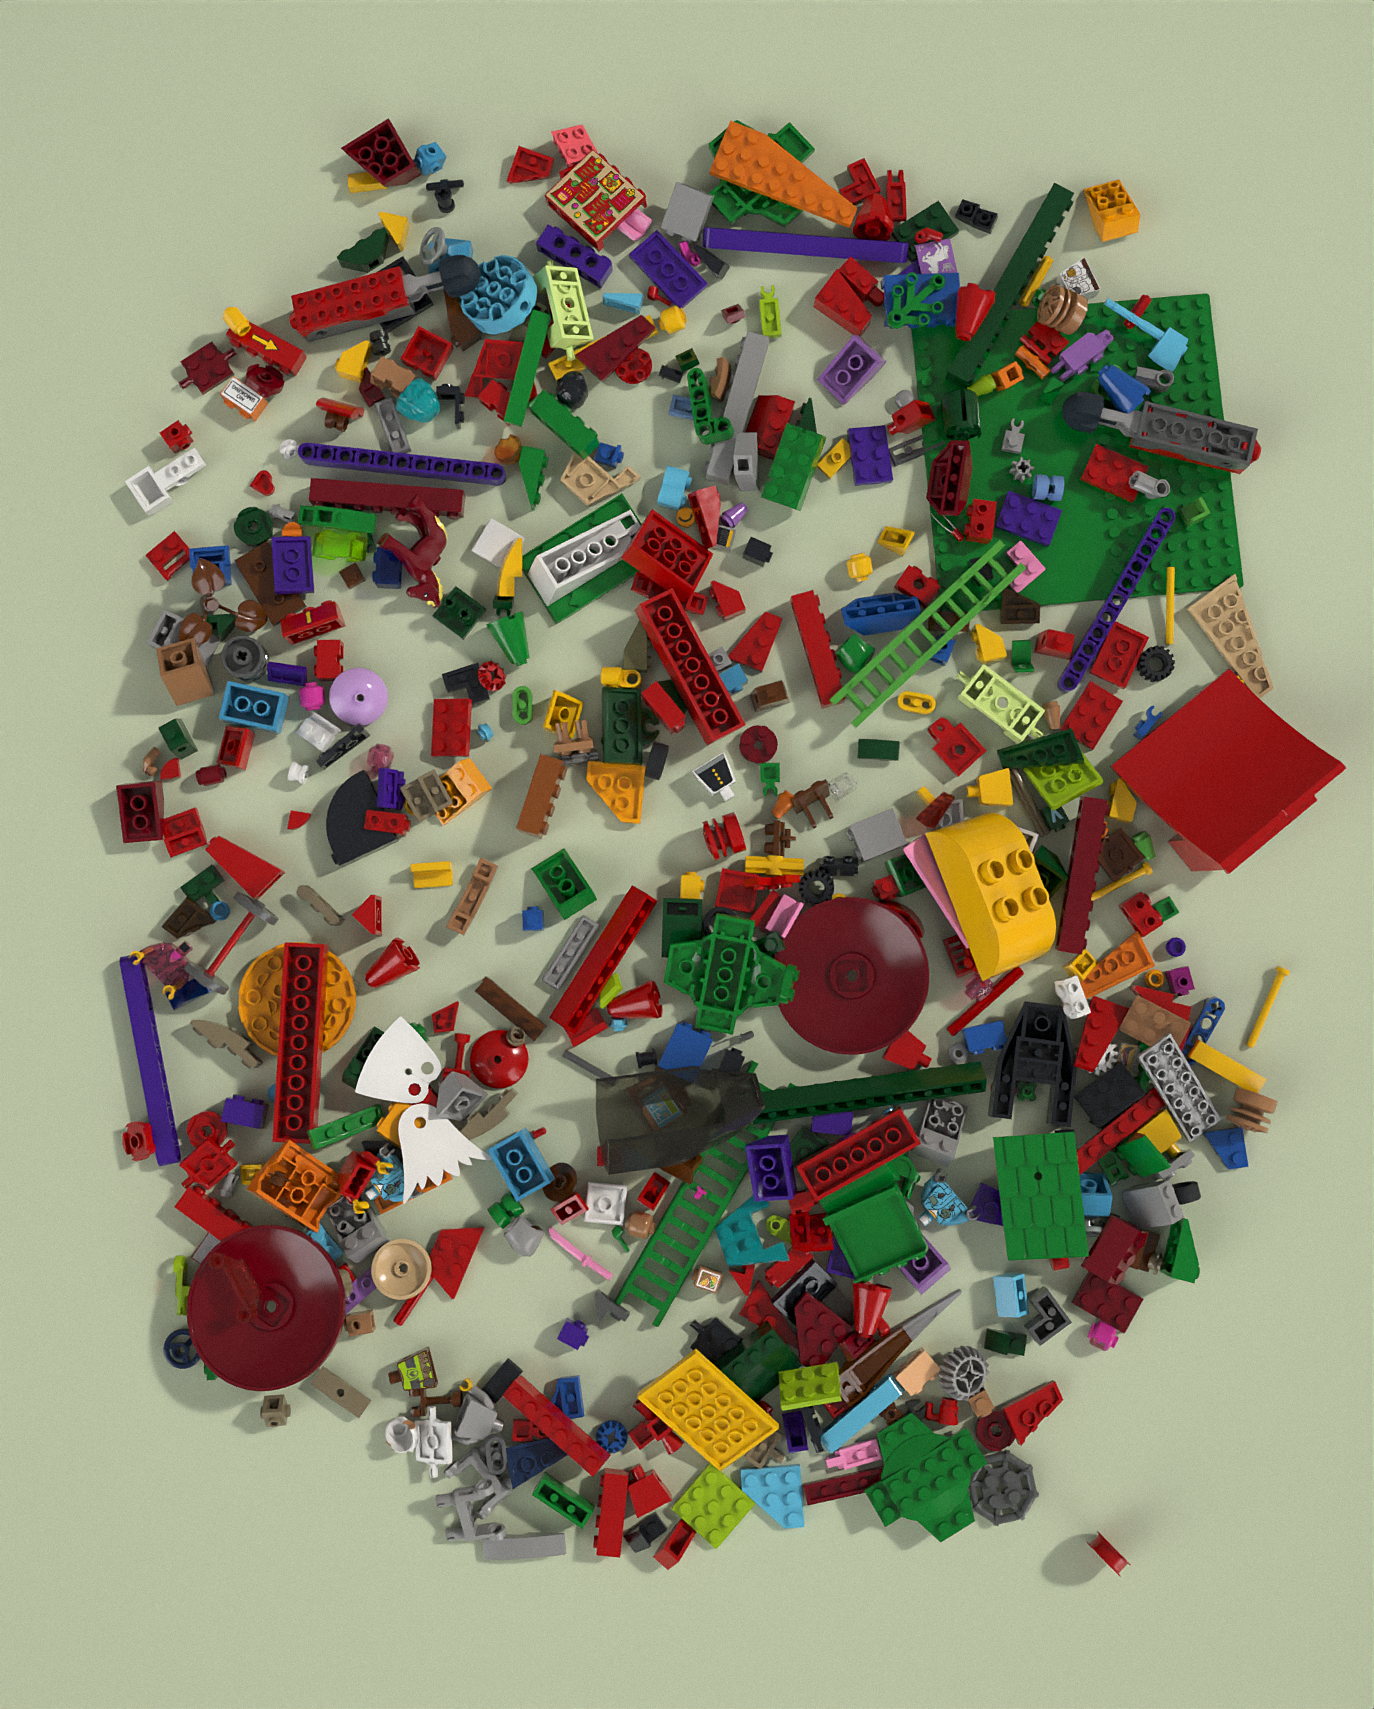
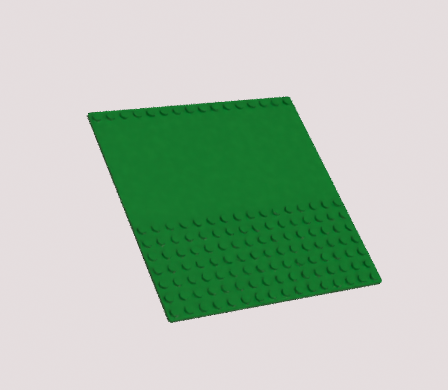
M1204 293L1151 298L1150 304L1140 318L1163 332L1171 327L1188 338L1186 344L1188 348L1181 355L1177 366L1172 372L1174 381L1170 388L1164 393H1159L1155 389L1149 388L1151 392L1148 395L1145 393L1142 396L1144 400L1134 410L1138 411L1144 402L1148 401L1224 420L1210 296ZM1139 299L1114 302H1117V304L1131 312ZM1104 302L1089 303L1086 315L1074 333L1067 335L1058 331L1069 341L1068 345L1055 358L1049 353L1048 356L1052 361L1048 365L1043 361L1041 362L1051 370L1060 362V354L1087 333H1094L1096 336L1108 330L1114 339L1105 348L1103 358L1096 364L1091 363L1087 366L1088 369L1082 375L1071 376L1063 382L1064 386L1052 405H1049L1040 400L1039 396L1051 377L1058 379L1067 370L1063 367L1055 374L1050 372L1042 380L1033 370H1029L1026 367L1027 365L1015 353L1024 345L1020 341L1024 334L1028 338H1032L1027 332L1038 321V308L1011 310L1012 313L1008 321H1003L1001 324L1003 329L999 337L995 336L992 340L995 344L990 353L986 352L983 357L986 360L981 369L977 368L974 373L977 376L973 383L984 374H991L1015 361L1021 367L1024 379L1007 389L997 391L995 388L993 392L978 396L982 435L979 439L978 436L968 439L973 469L967 505L958 516H945L951 522L950 524L929 503L930 513L944 527L953 532L955 530L954 526L964 536L962 541H958L951 535V532L942 527L930 514L937 582L941 586L938 590L939 596L968 570L967 562L970 559L982 557L1001 540L1005 546L992 558L1005 569L1007 574L1014 570L1016 566L1005 554L1019 541H1022L1046 568L1019 594L1039 603L1040 606L1105 600L1153 517L1163 508H1171L1175 513V520L1129 598L1166 595L1167 567H1175L1174 594L1212 591L1234 574H1236L1239 588L1243 587L1244 582L1230 472L1129 447L1131 437L1124 436L1116 428L1098 424L1096 430L1090 434L1070 428L1062 417V406L1065 400L1070 395L1078 392L1091 393V386L1099 376V370L1106 364L1107 366L1111 364L1119 366L1122 371L1133 378L1137 367L1157 371L1167 370L1148 356L1158 340L1137 325L1133 329H1127L1124 325L1126 318L1113 310L1111 311L1109 307L1104 305ZM945 324L936 327L919 326L911 328L918 400L928 402L936 418L935 421L921 428L924 443L923 449L944 441L941 413L942 397L947 392L955 389H960V396H962L963 388L945 379L949 368L965 342L956 338V325L947 327ZM1038 342L1035 343L1041 350L1045 349ZM1159 379L1162 384H1167L1165 379ZM1109 397L1103 400V408L1116 411ZM1013 418L1015 419L1014 425L1016 427L1020 426L1021 420L1024 422L1022 429L1019 431V433L1025 434L1020 454L1001 451L1004 433L1006 430L1011 431L1010 423ZM945 438V444L924 452L927 487L932 461L947 447V444L951 441ZM1098 444L1149 466L1146 474L1158 480H1166L1170 485V491L1167 496L1149 499L1144 493L1138 491L1135 500L1131 503L1083 482L1080 478L1094 446ZM1020 457L1026 461L1030 459V466L1034 467L1033 471L1029 472L1032 475L1031 478L1027 479L1025 477L1023 483L1018 479L1013 480V473H1009L1010 469L1014 468L1011 465L1012 462L1016 461L1018 463ZM1036 474L1047 475L1048 478L1052 475L1064 477V491L1061 501H1049L1048 497L1045 500H1036L1062 510L1049 547L995 528L1008 491L1033 499L1032 487ZM1202 497L1210 514L1204 520L1187 527L1179 510ZM973 499L997 502L993 536L989 544L966 541L967 535H964V527L969 521V516H966L968 504L971 505ZM1161 514V520L1168 522L1167 516ZM1154 530L1151 531V536L1158 539V533ZM1141 547V552L1144 555H1148V549ZM1132 563V565H1131L1132 570L1135 571V572H1138V571H1139L1138 565L1135 564V563ZM992 569L994 578L989 583L994 588L1002 579ZM971 579L964 584L979 601L988 594L983 586L972 585ZM1122 580V586L1126 589L1129 588V582ZM959 589L950 597L963 612H969L974 607ZM1001 592L981 611L1000 610ZM1113 596V597H1112V600H1113V599H1119V598L1116 597V596ZM945 602L940 606V612H953Z

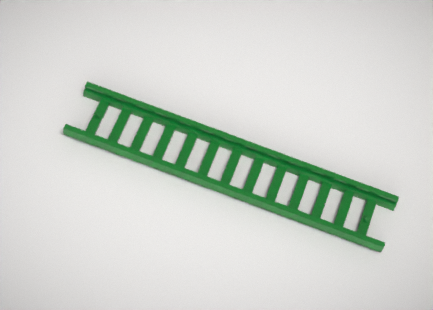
M753 1060L698 1155L703 1157L702 1162L708 1153L736 1169L739 1173L735 1180L731 1181L703 1163L693 1172V1177L698 1170L729 1188L723 1199L701 1186L707 1192V1195L703 1194L702 1196L719 1206L715 1215L709 1214L682 1198L687 1188L696 1192L699 1185L694 1181L691 1185L682 1181L657 1224L653 1235L649 1238L614 1299L617 1304L621 1305L627 1292H630L659 1309L660 1311L652 1323L656 1327H659L749 1169L747 1159L742 1164L712 1146L718 1136L746 1152L745 1145L747 1143L722 1129L724 1123L729 1119L758 1136L757 1140L767 1137L775 1122H768L762 1130L731 1112L736 1102L749 1108V1099L741 1095L746 1085L759 1092L771 1091L768 1087L751 1078L758 1066V1063ZM789 1083L787 1088H792L796 1086L792 1083ZM677 1205L708 1222L709 1225L705 1232L702 1233L672 1215ZM669 1222L698 1239L699 1243L695 1250L663 1233L662 1231L666 1224ZM657 1240L689 1257L685 1267L683 1268L653 1250ZM649 1257L680 1275L675 1285L642 1267L646 1259ZM637 1275H641L668 1291L669 1295L665 1302L635 1286L633 1282Z

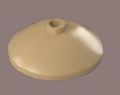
M410 1239L392 1240L383 1245L374 1256L371 1267L373 1282L378 1290L389 1298L396 1300L412 1298L419 1294L428 1284L432 1270L431 1260L427 1251L419 1243ZM401 1264L406 1265L407 1269L405 1272L400 1270Z

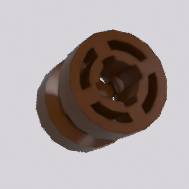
M330 412L326 413L324 422L326 428L332 429L334 427L338 431H346L349 423L348 417Z

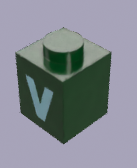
M1049 806L1039 810L1049 831L1054 829L1056 833L1066 828L1065 823L1070 822L1062 806L1054 811Z

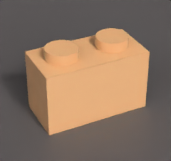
M921 1347L893 1375L912 1396L914 1393L919 1394L924 1389V1384L928 1380H934L941 1368Z

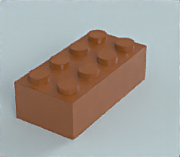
M540 754L516 827L519 832L542 839L543 835L547 834L549 829L547 821L549 816H553L555 810L553 802L555 798H559L561 792L559 784L561 780L564 781L567 773L562 760Z

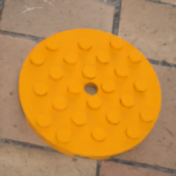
M289 942V943H307V942ZM284 944L277 945L257 957L247 969L239 988L238 1010L241 1022H243L248 1032L247 1034L260 1048L275 1056H278ZM329 950L322 1053L331 1049L344 1037L353 1021L356 1010V989L353 978L345 964Z

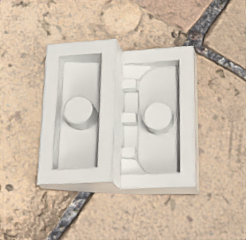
M490 518L471 551L482 559L501 568L504 557L515 538H522V544L525 538Z

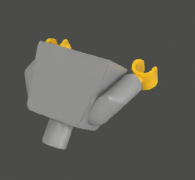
M466 1378L463 1380L468 1382V1388L466 1389L462 1385L459 1387L461 1391H469L470 1394L466 1393L454 1425H451L453 1440L469 1445L479 1442L481 1439L485 1440L491 1430L501 1432L504 1422L503 1420L496 1419L497 1411L494 1409V1403L490 1397L477 1386L473 1387L472 1381Z

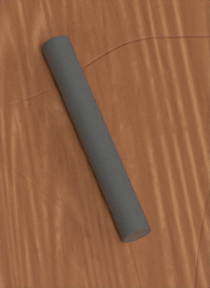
M565 1050L562 1056L611 1085L617 1079L568 1050Z

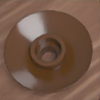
M557 1163L550 1167L555 1179L543 1187V1192L551 1201H563L576 1188V1171L567 1163Z

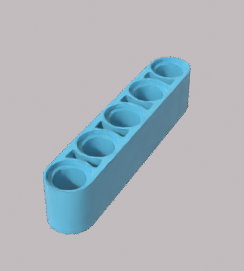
M888 1374L873 1386L863 1399L839 1415L822 1430L823 1433L819 1435L821 1443L829 1453H833L894 1402L904 1392V1388L892 1374Z

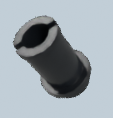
M666 364V366H661L659 376L662 379L666 378L680 384L684 372L670 368Z

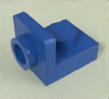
M600 442L594 461L617 468L618 463H622L624 456L621 445L615 447Z

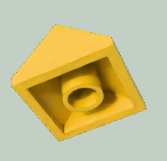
M553 690L543 724L544 730L557 734L555 724L561 723V730L563 731L562 722H567L569 738L573 739L576 731L574 721L579 720L584 702Z

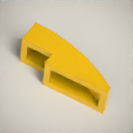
M515 538L504 557L497 582V596H514V577H522V538Z

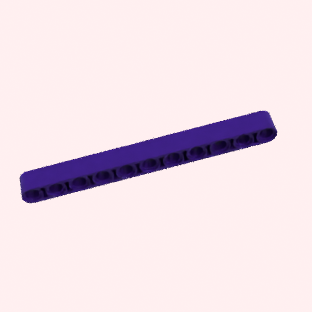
M714 227L703 228L702 247L843 259H849L851 256L856 260L906 263L908 243Z
M303 443L298 448V455L307 465L494 486H500L506 481L504 468L497 463L315 443ZM307 451H312L309 457H304ZM326 453H331L328 459H323ZM350 455L347 461H342L343 456ZM369 457L368 462L360 463L362 458ZM381 460H388L387 464L379 465ZM406 461L405 467H398L400 462ZM419 464H426L424 469H417ZM438 466H445L443 471H436V468ZM459 467L464 469L460 474L455 473V470ZM480 469L483 471L479 476L473 475L475 470ZM494 472L502 473L498 478L492 477Z
M1163 508L1157 512L1058 679L1057 687L1061 692L1068 693L1074 690L1085 674L1174 522L1175 513L1171 508ZM1161 514L1167 516L1168 522L1161 520ZM1154 530L1158 533V539L1151 536V531ZM1141 547H1146L1149 554L1144 555L1141 552ZM1132 563H1135V564L1138 565V567H1139V571H1138V572H1135V571L1132 570V568H1131ZM1122 580L1129 582V588L1126 589L1122 586ZM1113 596H1116V597L1119 598V600H1120V604H1119V605H1115V604L1112 602V597H1113ZM1103 613L1109 614V622L1103 620ZM1093 629H1097L1100 632V638L1093 636ZM1083 646H1088L1091 649L1090 655L1083 652ZM1074 662H1078L1081 665V671L1074 670ZM1067 678L1071 681L1072 685L1070 688L1064 686V679Z
M130 955L120 957L119 962L149 1123L152 1127L151 1133L156 1147V1160L159 1166L179 1163L181 1161V1152L144 958H142L139 964L134 965L133 962L138 960L136 956L129 958Z

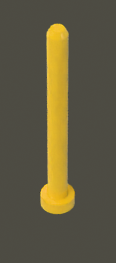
M1148 862L1142 863L1141 868L1092 893L1091 900L1095 901L1144 874L1148 876L1153 874L1151 866Z
M1277 966L1275 970L1278 973L1247 1041V1046L1250 1048L1255 1046L1284 977L1290 974V971Z

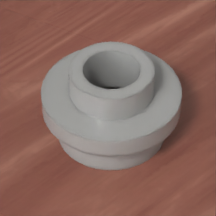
M954 1044L950 1047L948 1056L954 1063H962L968 1057V1050L962 1044ZM957 1050H960L962 1052V1055L960 1057H956L955 1052Z

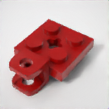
M941 717L928 728V733L937 742L932 750L957 777L987 751L961 722L956 727H953L947 719ZM955 745L958 747L963 746L962 755L954 752L956 750L954 748Z

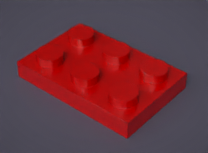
M1096 444L1080 480L1133 503L1138 491L1130 487L1129 479L1135 471L1146 474L1149 466Z
M1115 621L1089 673L1124 690L1149 637Z
M1090 681L1059 731L1072 728L1077 742L1093 750L1123 701Z
M434 699L432 757H469L472 699Z

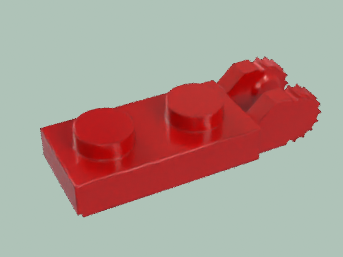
M887 170L886 203L892 221L905 222L907 219L904 172L899 170L897 175L898 182H892V170Z

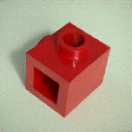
M179 420L159 432L175 454L180 450L187 449L194 442L190 436L193 434L187 424L182 425Z
M892 874L872 882V892L875 898L878 897L879 901L885 899L887 902L897 898L895 894L900 892Z

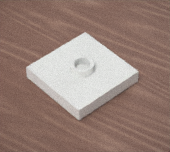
M588 1181L586 1205L589 1210L585 1212L584 1222L623 1225L627 1185Z

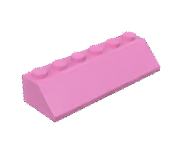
M923 834L907 844L903 851L968 949V943L926 834Z

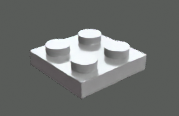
M1191 1149L1181 1150L1176 1157L1167 1160L1171 1165L1169 1169L1152 1175L1155 1179H1170L1176 1174V1169L1185 1168L1192 1163L1191 1159L1195 1155Z

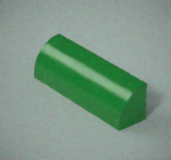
M891 1161L822 1198L819 1202L828 1213L901 1180Z

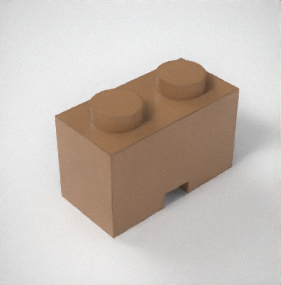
M381 357L371 373L370 383L382 390L385 387L390 389V394L399 398L404 389L413 380L415 381L416 375L410 369L400 367L392 359Z

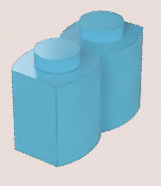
M667 466L657 505L677 511L680 510L681 506H685L687 496L684 493L686 488H690L692 478L689 477V471Z

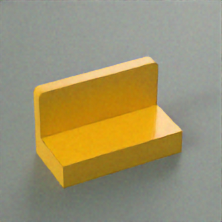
M452 862L411 864L415 888L453 885Z

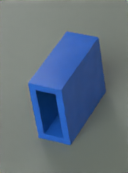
M683 1021L682 1024L677 1023L658 1066L694 1082L713 1039L710 1038V1033L701 1029L700 1032L692 1030L693 1025Z

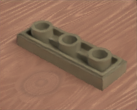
M324 1366L311 1382L312 1386L357 1418H360L371 1402V1399ZM339 1389H343L344 1394H340Z

